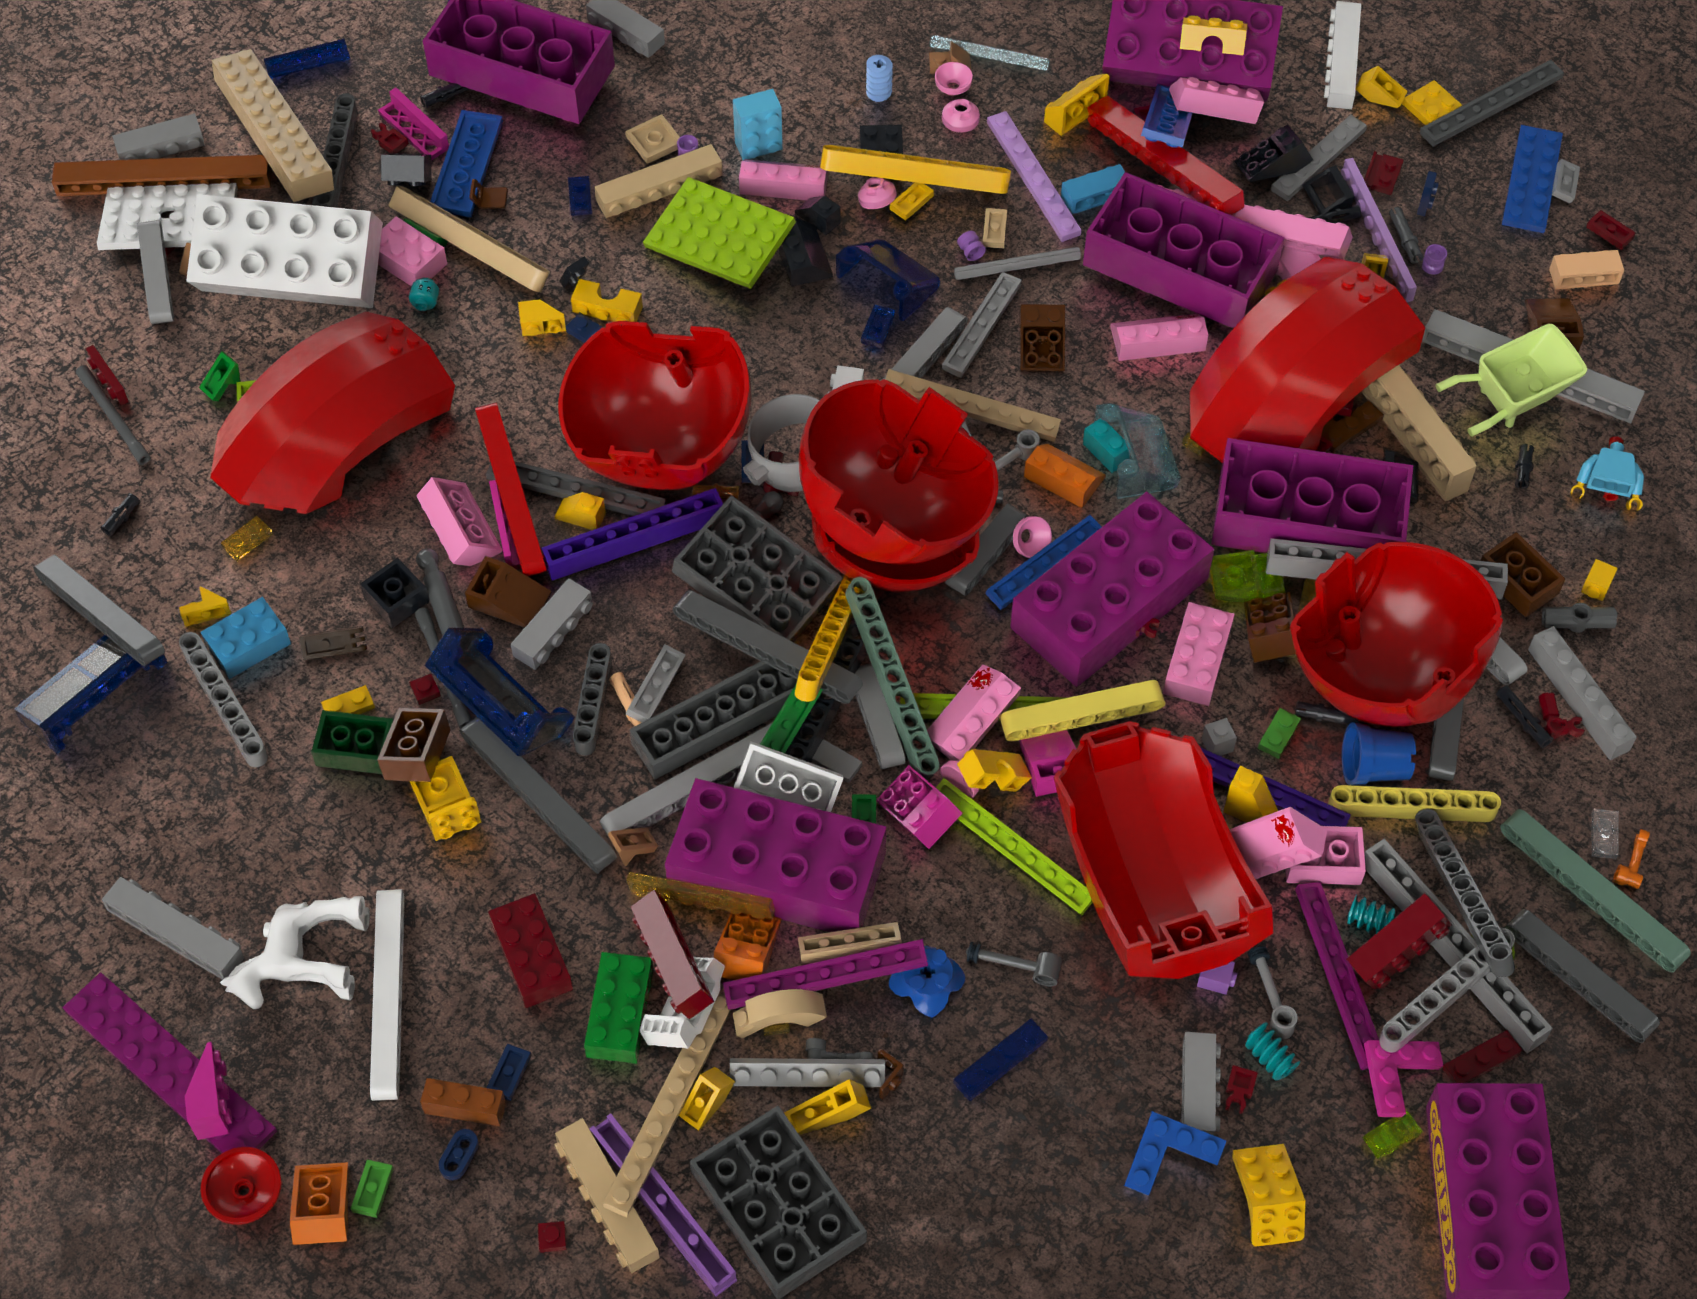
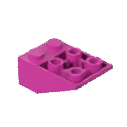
M1065 730L1019 740L1027 769L1032 777L1030 780L1035 797L1057 793L1054 775L1065 766V760L1072 750H1076L1068 731Z
M910 765L876 800L928 849L962 814L944 794Z
M207 1042L185 1094L187 1122L197 1140L229 1134L228 1124H232L231 1110L226 1105V1100L230 1099L228 1085L224 1084L223 1076H227L225 1061L221 1058L220 1051L215 1050L212 1042Z

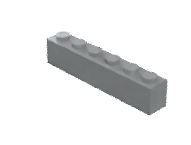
M1553 626L1534 635L1528 651L1576 716L1582 718V724L1608 759L1612 760L1629 752L1637 736Z
M120 877L101 899L107 911L222 980L228 977L244 959L241 945L231 938L226 940L221 937V933L211 926L208 928L204 927L195 916L191 914L189 916L184 915L175 904L162 902L160 896L153 891L147 893L142 890L141 885L132 879L127 881Z

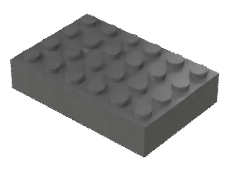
M732 495L674 559L672 567L674 574L706 598L792 642L796 641L835 595L843 577Z
M779 1106L771 1109L690 1161L692 1175L776 1299L787 1295L867 1242L866 1229Z

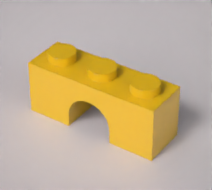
M1198 16L1184 17L1180 49L1201 51L1202 42L1206 37L1217 36L1223 43L1222 53L1244 55L1247 24L1240 20L1224 22L1219 18L1205 20Z
M583 279L578 280L571 297L572 312L612 322H637L643 308L642 293L620 289L619 294L615 298L606 300L602 299L600 283Z
M971 749L957 763L969 788L985 789L995 780L1000 790L1017 792L1032 778L1020 754Z

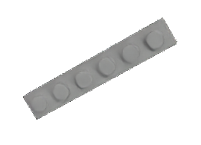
M1350 114L1309 151L1314 161L1296 173L1281 176L1272 184L1271 191L1288 202L1303 188L1304 183L1318 175L1366 131L1367 125Z
M1004 272L1000 274L944 360L942 370L960 378L963 377L1019 290L1022 282L1021 279Z
M730 1058L729 1063L730 1078L735 1081L733 1086L835 1087L850 1079L864 1085V1087H881L885 1082V1059Z

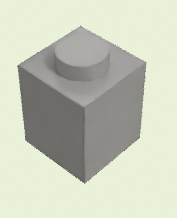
M1227 718L1204 726L1202 741L1207 751L1219 756L1234 751L1237 737Z

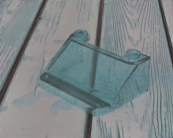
M1112 403L1096 405L1094 422L1101 418L1111 427L1120 426L1131 459H1125L1118 466L1117 499L1143 495L1146 491L1154 493L1176 488L1180 483L1181 477L1161 419L1154 414Z

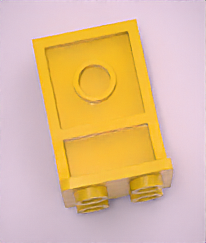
M452 756L438 762L431 782L409 781L435 841L448 839L457 832L470 830L477 824L482 823L477 802L474 797L470 796Z
M1277 1144L1233 1150L1232 1158L1248 1202L1252 1245L1265 1246L1303 1240L1306 1200L1285 1145Z

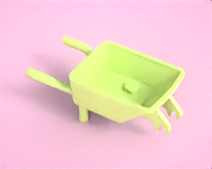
M1546 324L1483 354L1479 361V374L1454 375L1437 383L1435 386L1437 391L1441 392L1459 382L1478 381L1481 393L1486 394L1498 413L1468 428L1469 435L1473 437L1491 428L1503 418L1506 419V427H1513L1516 416L1552 399L1586 374L1587 366L1566 336L1555 325Z

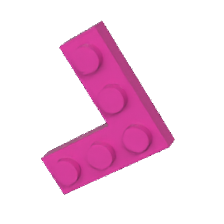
M1367 1040L1364 1043L1378 1117H1403L1406 1114L1397 1069L1439 1070L1443 1066L1439 1042L1409 1041L1396 1052H1387L1382 1049L1379 1040Z

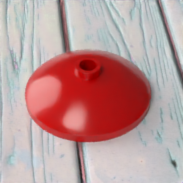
M237 1147L227 1150L217 1156L204 1172L201 1181L202 1201L209 1213L219 1221L233 1225L254 1222L267 1214L278 1200L282 1185L281 1174L272 1157L260 1149ZM243 1189H249L246 1195L240 1194Z

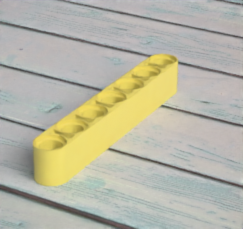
M1149 680L1009 710L1002 713L999 719L1006 740L1012 742L1154 712L1163 708L1166 703L1159 682L1157 680Z
M1339 785L1332 790L1328 804L1351 814V817L1415 819L1416 814L1422 809H1432L1438 814L1440 820L1491 822L1499 811L1501 799L1496 793L1490 791ZM1336 799H1342L1344 802H1339ZM1361 800H1366L1369 803H1363ZM1385 801H1391L1393 804H1388ZM1410 802H1415V803H1417L1418 805H1417V806L1412 805ZM1435 803L1441 804L1442 807L1435 805ZM1459 804H1464L1465 806H1467V808H1464ZM1484 805H1488L1492 809L1486 808Z

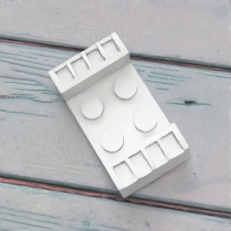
M694 957L714 1002L689 1020L682 1012L680 1014L676 1013L670 1004L672 997L668 996L660 1015H644L639 1031L647 1045L689 1049L696 1035L702 1032L720 992V980L725 968L724 964L715 958Z

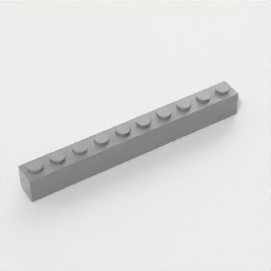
M1434 309L1425 326L1422 342L1479 364L1483 354L1513 339ZM1587 369L1586 374L1557 395L1631 424L1645 391L1595 372L1592 369Z
M1270 539L1267 552L1266 574L1317 579L1321 573H1325L1332 566L1336 559L1341 558L1346 552L1353 555L1356 560L1366 549ZM1463 559L1483 575L1495 592L1497 599L1502 600L1508 583V564Z
M1385 838L1365 851V870L1402 912L1425 893L1451 922L1450 932L1440 940L1436 938L1430 943L1450 967H1453L1477 946L1472 936ZM1478 956L1480 960L1486 962L1484 956ZM1465 971L1460 972L1464 977H1471ZM1490 971L1470 988L1527 1054L1547 1040L1553 1028L1508 977H1498Z

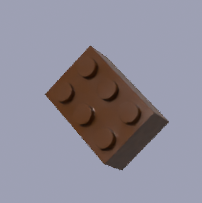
M1517 532L1483 554L1480 560L1508 564V583L1503 596L1525 617L1560 594L1565 582V578Z
M398 708L377 759L384 780L431 782L451 731L444 709Z

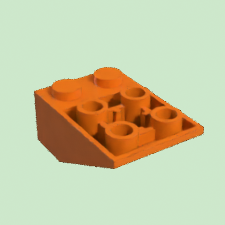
M733 907L714 950L713 958L725 965L722 978L738 980L765 974L782 918Z

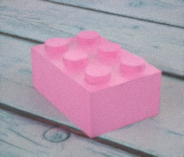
M398 217L392 219L382 228L378 265L408 285L412 286L413 282L417 279H432L447 265L443 246Z
M1322 826L1327 829L1322 856L1286 868V883L1321 882V884L1361 885L1366 872L1362 827Z

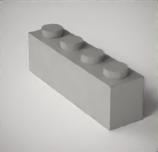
M591 0L586 4L587 20L590 23L611 31L614 37L618 38L623 44H627L635 49L636 52L649 58L665 44L664 29L617 0Z
M195 113L112 135L120 160L157 159L205 146Z
M568 578L511 643L513 657L534 670L540 664H544L552 650L562 644L565 635L575 629L578 620L591 610L593 605L591 591Z
M1185 1032L1182 1044L1181 1123L1214 1135L1215 1132L1220 1130V1116H1216V1107H1220V1092L1216 1091V1083H1220L1221 1070L1220 1067H1216V1059H1220L1221 1044L1216 1043V1034Z

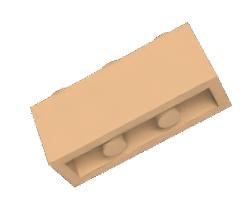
M1618 250L1554 255L1549 268L1555 290L1619 284L1624 273V267Z

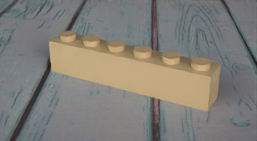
M712 144L594 186L596 202L605 218L615 216L649 202L657 201L668 195L676 194L688 177L704 183L723 176L722 161Z
M582 1118L556 1132L557 1143L554 1144V1147L560 1158L566 1157L569 1163L566 1165V1168L571 1178L579 1180L581 1186L578 1189L585 1202L591 1201L594 1207L591 1209V1212L596 1222L604 1224L606 1230L603 1233L609 1245L615 1244L619 1252L616 1253V1257L622 1268L627 1266L632 1274L659 1259L658 1248L634 1206L628 1217L603 1207V1202L616 1179V1175L584 1119Z

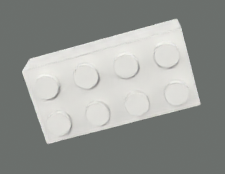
M750 741L734 788L831 812L844 777L837 772Z

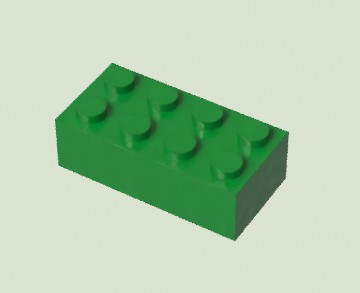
M601 953L584 1043L586 1058L637 1064L642 1039L639 1030L647 1011L654 971L653 962L650 957Z

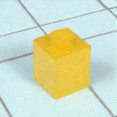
M1595 559L1581 592L1591 598L1603 601L1618 568Z

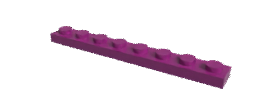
M1321 882L1298 884L1295 888L1297 897L1360 1069H1369L1364 1043L1367 1040H1379L1353 968L1346 960L1348 954Z
M923 939L724 982L723 986L727 1007L730 1010L746 1006V1000L769 992L789 989L817 991L926 967L928 962Z

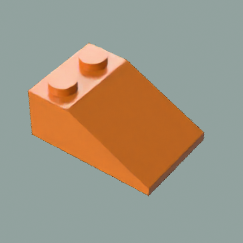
M348 1162L295 1166L290 1212L293 1245L347 1241Z

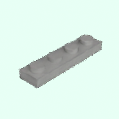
M664 644L631 702L626 715L641 723L653 716L686 656L685 654Z

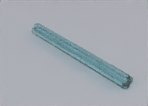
M931 35L929 41L930 47L950 51V41H952L972 56L1044 71L1048 70L1050 59L937 35Z

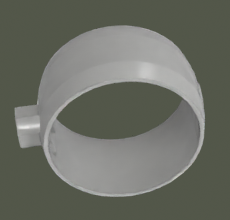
M802 394L784 395L767 402L754 414L748 427V448L752 461L745 465L743 470L755 486H759L765 481L770 486L782 491H803L800 481L799 461L793 463L774 462L766 459L759 452L767 438L777 430L792 424L806 423L812 409L818 403V399Z

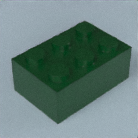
M322 710L311 750L315 765L318 767L382 774L377 759L394 719Z

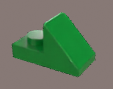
M221 351L199 389L213 401L219 402L230 383L236 384V382H241L238 363Z

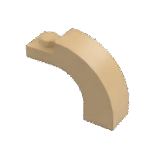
M802 989L765 993L746 1000L745 1007L733 1012L736 1035L740 1038H745L774 1024L796 1023L809 1027L827 1018L823 994Z

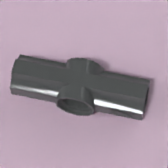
M1581 602L1574 604L1572 607H1543L1541 621L1544 628H1551L1553 626L1555 628H1569V630L1576 633L1583 632L1586 628H1615L1617 625V610L1614 607H1590Z

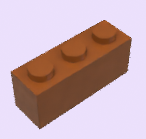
M427 1078L420 1103L424 1114L500 1127L506 1100L501 1090Z

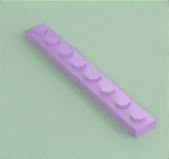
M1007 111L987 117L988 126L1060 241L1064 242L1081 236V228Z
M1345 159L1341 175L1352 191L1356 205L1360 207L1365 227L1370 230L1372 241L1375 246L1377 245L1380 255H1385L1388 258V273L1390 278L1394 279L1396 288L1406 302L1413 301L1417 286L1354 159Z

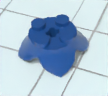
M924 946L928 966L892 974L889 980V988L900 997L909 996L914 1007L919 1012L933 1018L945 1008L948 1003L949 994L962 988L966 977L959 964L947 957L943 950ZM924 973H930L931 978H926Z

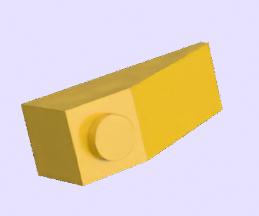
M849 1079L784 1112L797 1133L802 1135L850 1120L870 1110L871 1106L864 1085Z

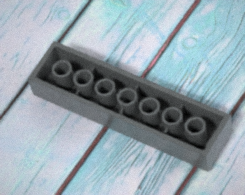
M760 661L629 729L631 744L654 780L777 716L795 687L797 679Z

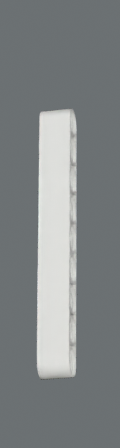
M403 889L377 890L370 1072V1095L372 1101L399 1099L404 937Z

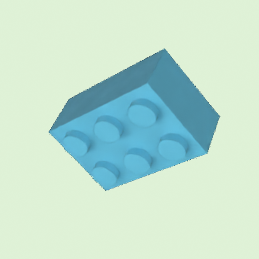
M774 89L733 99L735 144L742 160L783 150L782 109Z

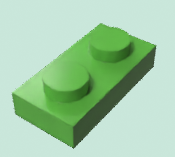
M1279 708L1259 742L1258 749L1280 759L1299 726L1301 718Z
M372 1160L366 1161L351 1206L353 1213L378 1218L394 1170L392 1165Z

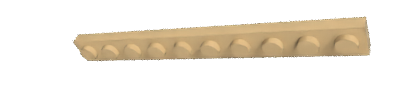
M718 994L702 1032L696 1035L689 1049H681L603 1202L604 1208L628 1217L732 1010H728L725 995Z

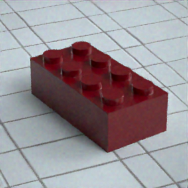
M535 893L488 911L491 925L525 1009L573 990L571 977Z
M1424 893L1346 960L1374 990L1377 988L1382 989L1391 982L1392 979L1390 977L1397 971L1399 973L1403 972L1411 965V959L1416 955L1422 956L1431 947L1429 944L1436 938L1438 940L1444 938L1450 932L1449 928L1452 924Z

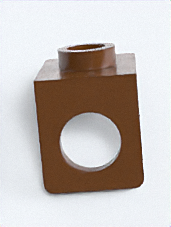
M472 179L469 198L479 209L506 207L508 195L506 187L484 188L476 179ZM476 188H477V191H478V196H477V198H476V195H475V189H476Z
M879 1049L877 1059H885V1066L893 1071L879 1090V1098L883 1100L890 1090L894 1092L901 1084L904 1065L884 1050Z

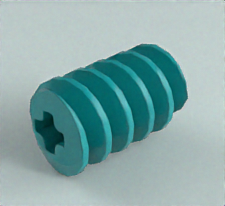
M1356 894L1347 916V924L1351 925L1357 920V928L1360 929L1366 924L1367 932H1370L1375 927L1377 934L1396 918L1395 909L1392 908L1386 913V905L1383 904L1377 910L1376 901H1372L1367 906V898L1363 897L1357 902Z
M1265 1022L1249 1034L1245 1047L1248 1050L1253 1049L1252 1055L1260 1057L1259 1063L1266 1065L1265 1070L1268 1073L1274 1072L1272 1078L1277 1081L1290 1075L1301 1061L1292 1062L1295 1057L1294 1053L1286 1056L1285 1053L1289 1047L1285 1045L1279 1048L1282 1039L1279 1037L1272 1040L1275 1031L1265 1032L1268 1023Z

